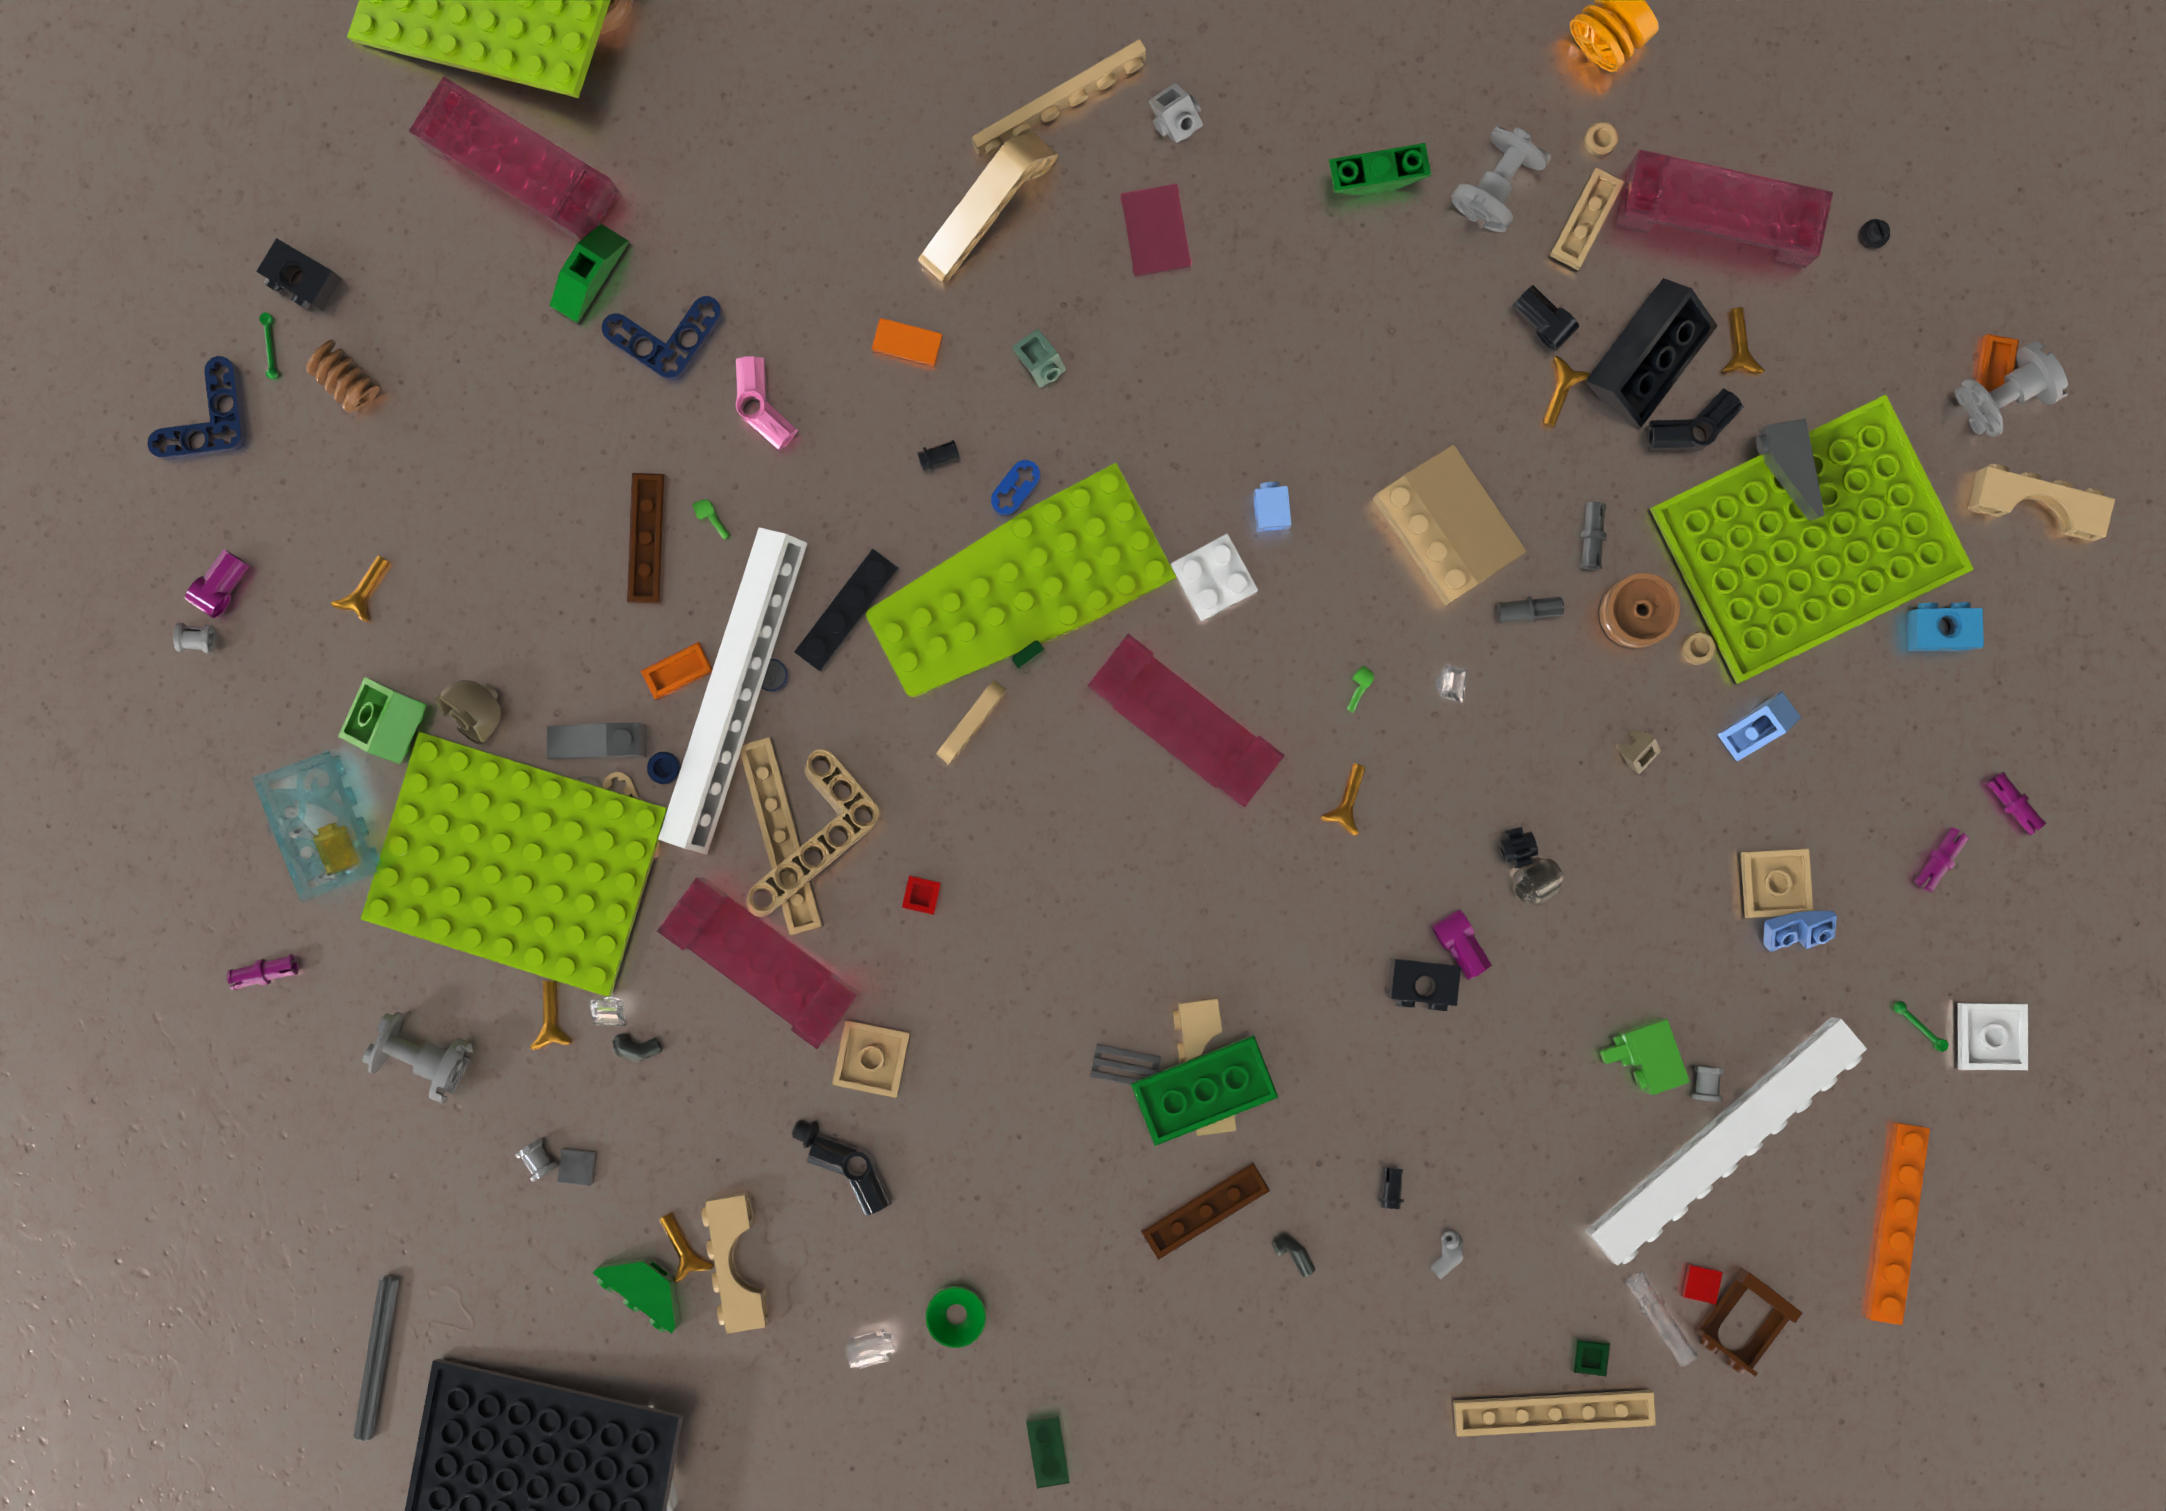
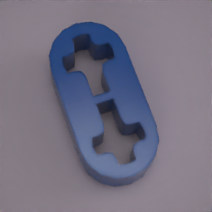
M1030 460L1017 462L994 490L991 496V504L997 514L1007 517L1014 515L1038 486L1040 471L1034 462ZM1028 468H1031L1033 470L1031 475L1034 480L1032 482L1025 480L1020 487H1017L1016 484L1020 480L1018 471L1020 469L1026 471ZM1012 489L1016 492L1011 498L1014 505L1011 508L1009 506H1005L1003 509L999 508L1000 500L998 496L1000 494L1007 496Z

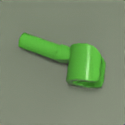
M703 499L693 503V509L699 520L709 517L711 523L723 539L730 535L719 520L711 501Z
M1364 665L1352 677L1360 684L1347 707L1352 712L1355 711L1365 690L1374 680L1373 672Z

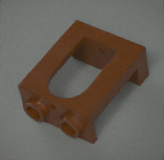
M1741 1267L1717 1299L1716 1305L1713 1304L1694 1331L1703 1337L1699 1343L1716 1355L1719 1350L1729 1357L1726 1363L1738 1373L1743 1375L1747 1370L1756 1377L1758 1372L1753 1369L1787 1322L1790 1320L1796 1323L1803 1313L1753 1274ZM1749 1289L1773 1309L1742 1348L1729 1350L1720 1343L1718 1331L1746 1290Z

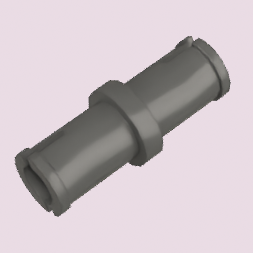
M1585 503L1584 531L1580 532V539L1583 540L1582 563L1580 567L1582 569H1602L1603 541H1606L1607 533L1604 532L1605 503Z

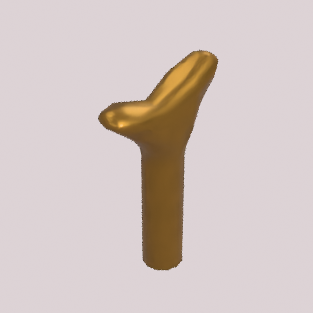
M1743 307L1732 308L1731 318L1735 355L1725 366L1723 372L1730 373L1741 368L1748 372L1762 374L1765 370L1756 362L1748 349Z
M1559 356L1554 357L1558 372V385L1542 422L1544 425L1553 428L1556 425L1570 387L1590 376V373L1585 371H1573Z
M378 555L357 588L342 599L330 602L331 605L338 609L354 610L359 619L368 622L369 619L365 607L366 596L389 561Z
M1356 763L1353 764L1340 806L1321 816V819L1327 822L1338 821L1353 835H1359L1354 821L1353 806L1366 769L1365 766Z
M543 981V1027L537 1039L530 1046L532 1050L542 1048L553 1041L562 1045L572 1043L556 1025V981Z
M671 1213L659 1219L680 1259L674 1278L675 1283L682 1281L689 1271H707L714 1267L713 1264L701 1260L690 1251Z

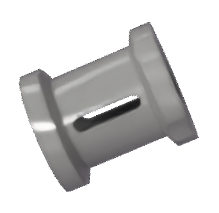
M177 623L173 636L175 650L177 652H184L185 649L203 650L205 653H212L216 637L214 626L193 627L186 626L185 623Z
M1695 1065L1694 1071L1697 1072L1696 1092L1692 1094V1099L1722 1102L1723 1096L1719 1092L1720 1076L1724 1073V1068Z
M541 1138L515 1154L517 1159L521 1158L532 1174L530 1177L532 1182L558 1166L556 1161L552 1162L541 1146L543 1143Z

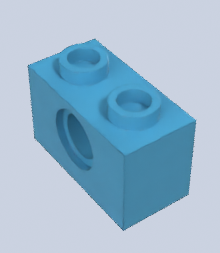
M1970 602L1951 603L1950 608H1938V603L1918 604V609L1907 612L1908 651L1975 650L1983 648V608H1971ZM1942 618L1946 619L1950 624V632L1948 634H1944L1940 630L1939 623Z

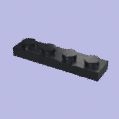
M872 548L794 653L822 672L867 613V610L871 608L899 571V568Z

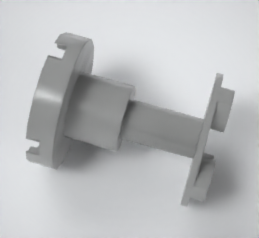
M1496 126L1490 137L1495 146L1504 153L1503 158L1494 172H1485L1477 187L1469 184H1459L1451 196L1453 197L1451 201L1462 214L1473 222H1476L1479 218L1486 221L1483 225L1484 228L1495 232H1505L1513 220L1511 211L1504 205V202L1513 190L1509 182L1520 165L1535 170H1544L1551 159V155L1545 150L1535 147L1530 142L1532 137L1524 130L1515 128L1513 132Z
M2033 341L2020 348L2016 355L2018 369L2004 377L2005 384L1989 393L1980 383L1970 378L1963 381L1961 387L1955 390L1957 400L1966 407L1971 416L1969 424L1976 434L1980 435L1985 432L1992 437L2002 434L2004 427L1999 409L2014 400L2018 403H2023L2036 396L2043 403L2052 405L2067 396L2068 392L2063 391V389L2068 387L2065 372L2052 352L2045 355L2041 351L2046 346L2040 342Z
M395 1012L393 1015L386 1013L379 1023L378 1032L381 1033L375 1045L371 1043L363 1057V1062L369 1064V1073H376L390 1055L413 1065L414 1074L431 1080L429 1098L441 1104L445 1103L448 1097L444 1094L446 1092L453 1094L463 1076L469 1058L464 1056L465 1051L471 1052L472 1044L457 1038L447 1051L430 1043L420 1047L398 1037L403 1021L402 1013Z

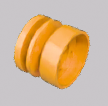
M1594 0L1595 5H1587L1581 14H1577L1570 22V30L1576 43L1598 66L1609 72H1616L1625 61L1632 57L1634 49L1642 48L1659 30L1657 19L1645 0Z

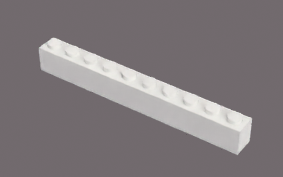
M758 528L658 840L687 850L708 854L807 547V543L785 533Z
M1831 1017L1595 1221L1585 1232L1611 1262L1617 1266L1621 1262L1627 1264L1636 1257L1639 1252L1637 1248L1645 1241L1650 1243L1663 1233L1662 1227L1671 1219L1676 1221L1688 1211L1687 1205L1695 1198L1702 1199L1713 1189L1711 1184L1720 1176L1725 1178L1737 1169V1162L1745 1155L1751 1156L1763 1146L1761 1141L1770 1133L1772 1135L1777 1134L1788 1124L1786 1119L1795 1111L1800 1113L1807 1109L1813 1102L1811 1098L1820 1090L1824 1092L1831 1088L1837 1082L1836 1076L1844 1069L1850 1070L1862 1060L1861 1054L1867 1048L1842 1019Z

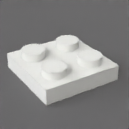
M1228 534L1170 564L1200 622L1258 592L1254 581Z
M1957 1003L1958 1069L2028 1070V1004Z

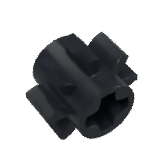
M1522 827L1504 831L1506 839L1499 840V847L1504 862L1506 864L1513 862L1515 868L1533 864L1531 857L1538 855V847L1531 831L1524 833Z

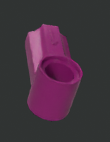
M223 549L205 576L197 578L186 592L185 599L211 618H217L227 608L231 600V591L249 568V565L228 550Z
M1460 909L1432 926L1437 939L1443 948L1451 953L1457 965L1461 966V971L1467 980L1480 975L1492 966L1474 937L1475 931Z

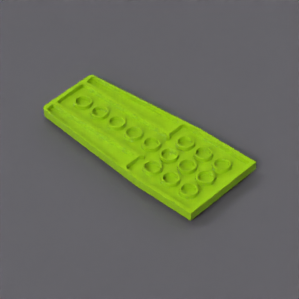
M1114 463L1026 509L868 609L866 617L906 694L910 697H917L1012 657L1035 640L1043 644L1086 626L1173 581L1177 577L1117 463Z

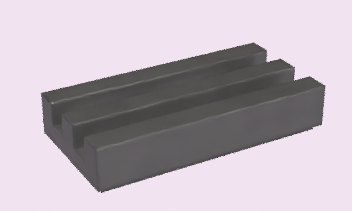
M1097 1044L1090 1077L1131 1085L1130 1083L1139 1079L1098 1071L1099 1065L1152 1075L1159 1071L1161 1056ZM1107 1053L1153 1062L1152 1068L1101 1059V1054Z

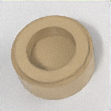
M1607 122L1593 124L1584 137L1587 151L1597 157L1609 155L1618 144V132L1613 125Z
M1703 631L1687 635L1681 644V653L1684 659L1695 665L1710 661L1716 652V643L1713 637Z

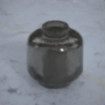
M1535 857L1532 859L1533 864L1517 869L1514 874L1516 885L1513 886V889L1521 901H1528L1533 905H1542L1562 890L1564 875L1554 860Z

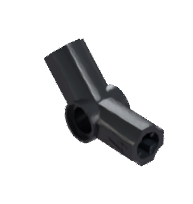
M1723 388L1694 419L1650 421L1648 429L1650 450L1690 449L1699 451L1715 441L1722 430L1744 408L1741 400L1733 392ZM1697 426L1704 429L1706 432L1705 441H1699L1695 438L1693 434L1694 427Z
M816 1134L806 1162L846 1176L866 1216L874 1214L892 1204L874 1165V1158L869 1151L862 1148H854ZM855 1156L862 1157L867 1164L866 1171L862 1173L854 1172L850 1167V1159Z

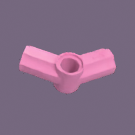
M755 356L737 358L736 410L745 422L750 424L780 451L790 443L798 430L766 401L765 359ZM755 400L760 402V409L757 413L749 415L744 412L745 405L749 401Z

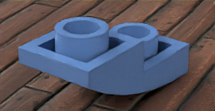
M1806 911L1767 920L1764 922L1763 944L1770 952H1773L1783 947H1789L1798 941L1806 949L1827 943L1835 938L1837 915L1834 911Z

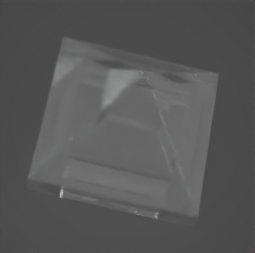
M1445 665L1436 680V685L1442 698L1463 702L1467 670Z
M613 996L590 1001L593 1024L626 1026L627 1020L622 1001Z

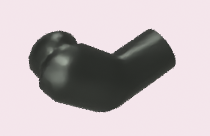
M618 1034L612 1041L614 1053L618 1057L634 1063L641 1062L663 1052L657 1037L642 1044L632 1042L627 1034Z
M1280 1234L1279 1238L1272 1240L1271 1244L1278 1256L1289 1252L1301 1276H1309L1315 1271V1266L1306 1248L1289 1234Z

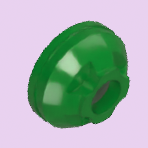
M958 1286L948 1287L939 1291L929 1302L925 1317L926 1326L930 1335L941 1345L950 1348L965 1347L972 1344L981 1335L986 1321L985 1307L981 1299L973 1291ZM955 1304L963 1306L967 1313L966 1319L961 1323L951 1322L947 1317V1310L950 1306Z

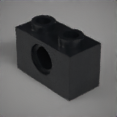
M277 238L256 271L266 278L263 283L264 285L279 294L282 293L283 289L293 294L291 300L306 310H309L312 305L322 311L341 280V277L329 268ZM298 271H303L302 280L297 284H292L293 275Z
M1391 958L1387 997L1396 999L1395 1006L1415 1008V1002L1428 1003V1009L1448 1011V1005L1457 1006L1461 966ZM1422 976H1427L1432 983L1431 990L1427 994L1420 995L1415 987L1416 981Z

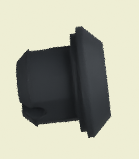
M1879 219L1869 220L1863 225L1861 230L1862 240L1866 245L1873 248L1885 245L1890 237L1888 223Z
M802 1120L797 1121L791 1133L792 1137L802 1141L803 1148L812 1146L819 1130L817 1121L811 1124Z

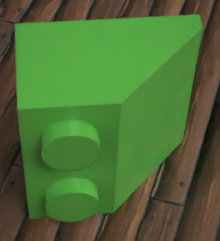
M364 677L338 737L370 754L401 764L403 757L410 750L411 739L415 730L424 718V710L427 704Z

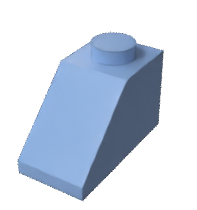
M1781 691L1752 709L1723 730L1718 736L1735 760L1739 761L1786 733L1801 716Z

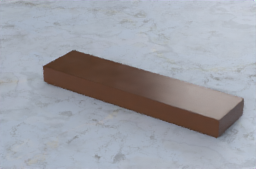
M632 473L627 603L661 604L665 474Z
M1252 1161L1148 1225L1141 1232L1159 1260L1270 1192V1189Z

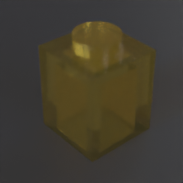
M335 822L317 829L318 835L313 836V841L327 876L359 865L358 857L345 825L338 827Z

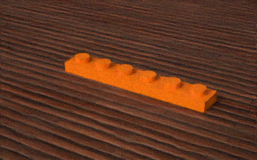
M1893 1122L1866 1318L1872 1321L1903 1325L1930 1128Z

